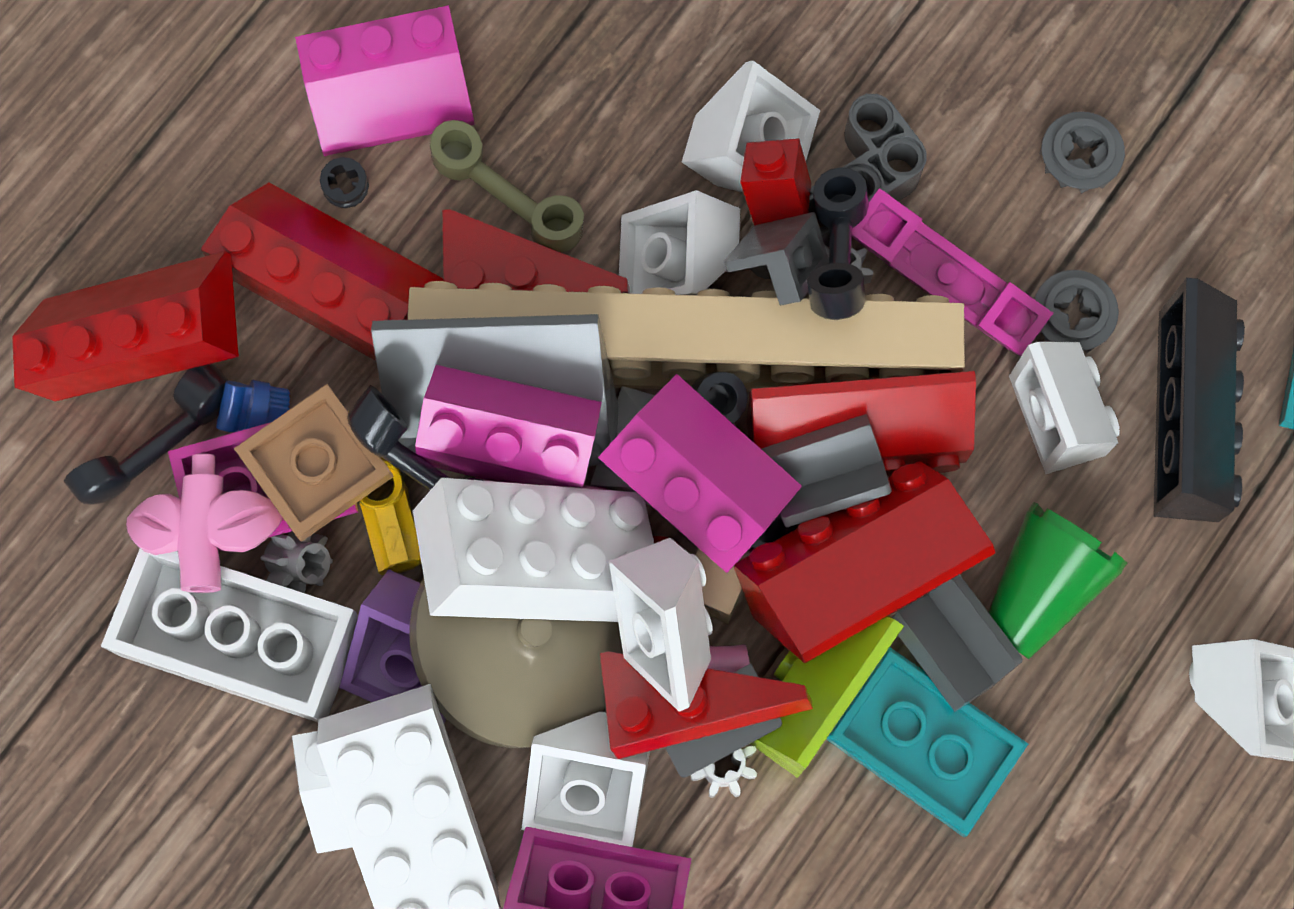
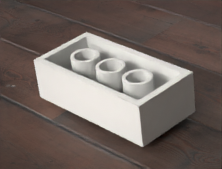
M441 478L413 510L430 616L618 622L609 561L654 544L645 501L637 492Z
M141 548L139 549L101 647L118 656L318 722V719L329 716L341 683L358 619V614L353 609L220 566V591L209 593L182 591L180 589V567L177 551L153 555L144 552Z
M431 684L318 719L317 748L374 909H501L498 885Z

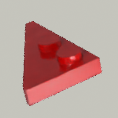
M451 209L442 210L444 282L455 284L457 289H479V286L485 283H501L510 286L512 290L533 291L534 287L538 285L551 284L564 287L566 292H588V289L595 286H610L619 289L621 293L630 294L628 280L625 277Z
M609 651L600 653L610 749L617 759L813 709L812 701L805 685L707 668L690 707L678 711L624 659L623 654Z

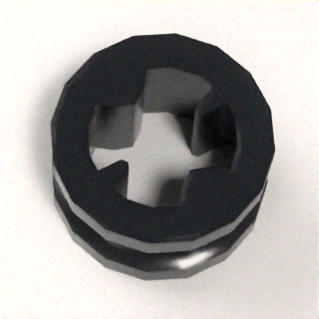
M346 157L333 159L321 171V189L329 203L339 208L355 207L367 196L369 189L368 178L361 164L354 159ZM340 173H346L349 179L359 178L358 182H352L354 190L350 193L344 194L340 188L331 190V184H338L335 177Z

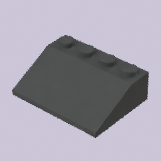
M599 314L372 321L371 333L382 395L396 409L408 427L398 441L414 453H416L415 444L423 399L436 365L602 402L588 466L602 462L598 457L617 437L618 402Z

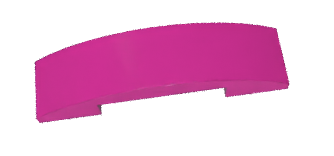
M879 188L869 201L865 218L852 228V237L929 296L946 297L949 299V303H964V320L1021 357L1027 346L1034 341L1053 315V312L1011 282L1006 283L921 222L922 218Z

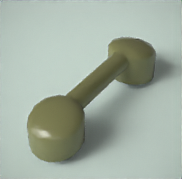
M451 120L443 122L435 128L431 135L430 151L433 164L440 174L453 180L460 181L469 178L531 224V236L535 243L561 253L571 250L579 243L583 234L584 212L581 205L575 199L554 195L545 198L540 203H536L482 162L483 146L481 138L471 125L463 121Z

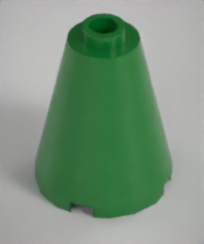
M1033 502L1025 514L988 611L1016 650L1027 659H1030L1110 585L1127 565V562L1116 552L1109 556L1098 549L1102 543L1101 541L1047 508L1044 512L1039 504Z

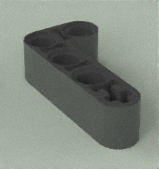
M865 94L858 97L851 105L844 132L847 147L856 159L843 168H851L863 176L866 181L867 192L870 196L868 203L879 188L899 202L917 188L927 161L926 149L892 102L886 97L879 94ZM863 120L874 121L880 125L881 130L869 132L860 127L858 122ZM902 160L908 163L912 170L898 172L892 169L888 162ZM812 186L808 213L815 212L816 214L813 196L814 186ZM826 226L820 227L824 245L829 247L830 229ZM767 264L750 268L758 277L771 279Z

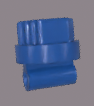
M251 380L249 385L236 381H226L216 428L226 432H238L273 422L290 410L289 390L270 386L269 382Z

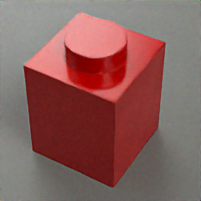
M800 139L746 143L740 183L754 226L808 214L812 183Z

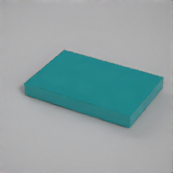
M891 647L884 654L826 739L962 837L968 836L1028 746L1027 742L971 703L954 712L926 672Z

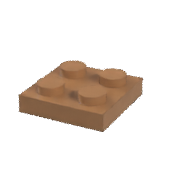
M328 384L234 448L301 542L394 477L381 457L368 451L356 438L348 424L347 410Z

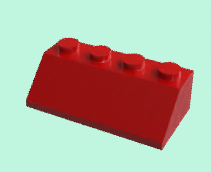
M270 182L231 204L201 248L205 256L224 251L230 253L234 282L375 361L376 356L371 333L372 321L408 320L410 287L424 288L428 282H444L442 277Z
M224 251L43 299L12 336L15 388L56 402L239 357L231 254Z
M975 371L751 389L747 412L748 438L762 449L867 414L888 477H891L896 469L918 461L939 473L960 469V463L967 462L974 451Z
M921 461L904 465L896 469L892 476L888 478L892 489L890 494L802 522L798 529L780 539L756 547L749 556L738 561L733 566L753 618L803 663H807L994 555L996 552L993 543L947 477Z

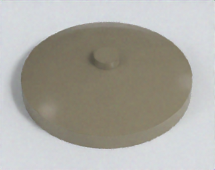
M424 578L420 583L411 610L409 625L410 648L419 681L422 686L431 684L440 713L451 724L470 737L498 747L531 748L534 736L599 711L602 712L606 708L600 653L609 651L623 654L618 622L430 616Z

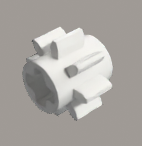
M748 746L733 752L731 762L739 766L738 772L728 770L725 777L720 778L714 775L715 765L711 764L692 774L691 780L698 781L705 777L711 783L709 789L710 798L717 794L719 787L727 786L732 795L735 797L740 796L738 779L741 776L747 779H755L757 776V772L754 769L745 766L746 758L751 757L756 752V747Z

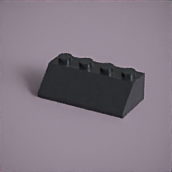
M1186 277L1159 311L1154 517L1220 522L1234 511V507L1239 506L1242 496V479L1240 475L1235 474V455L1239 454L1242 447L1243 427L1240 422H1235L1236 403L1241 400L1243 394L1244 376L1241 370H1236V352L1242 348L1245 326L1242 319H1237V300L1198 278Z

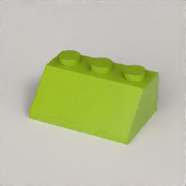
M886 616L807 663H803L796 655L789 651L773 675L783 682L805 685L811 698L813 709L780 717L782 720L780 728L750 744L798 778L807 768L904 626L895 619Z

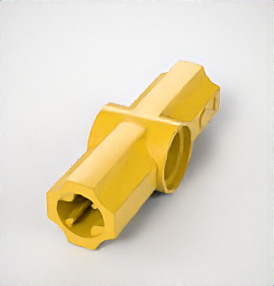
M381 457L394 476L390 479L394 482L395 486L393 493L382 501L371 500L367 495L359 502L378 573L385 575L388 570L401 573L414 569L422 563L414 516L409 502L408 488L403 480L401 470Z

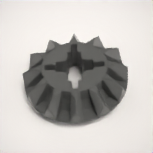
M1072 112L1056 119L1049 126L1044 134L1039 154L1042 155L1045 163V173H1051L1059 181L1060 188L1069 186L1079 189L1082 194L1089 189L1098 187L1103 189L1118 175L1125 158V146L1119 131L1104 117L1090 112ZM1075 143L1081 149L1097 146L1088 159L1089 164H1086L1081 158L1067 161V158L1074 149Z
M1067 270L1051 276L1040 286L1034 298L1053 312V315L1041 330L1045 342H1080L1082 350L1088 353L1106 342L1117 325L1119 309L1113 291L1102 279L1086 271ZM1078 294L1080 312L1088 314L1090 318H1081L1072 330L1070 329V323H1068V314L1060 312L1059 308H1068L1071 301Z

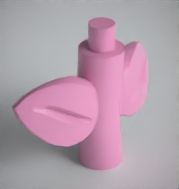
M195 454L192 456V474L183 477L181 499L171 494L149 497L131 512L126 522L129 536L144 552L159 555L178 551L180 589L186 592L209 593L220 591L221 568L218 548L223 551L245 552L253 549L264 542L283 520V517L271 500L258 493L240 490L222 494L223 477L215 475V456L211 454Z

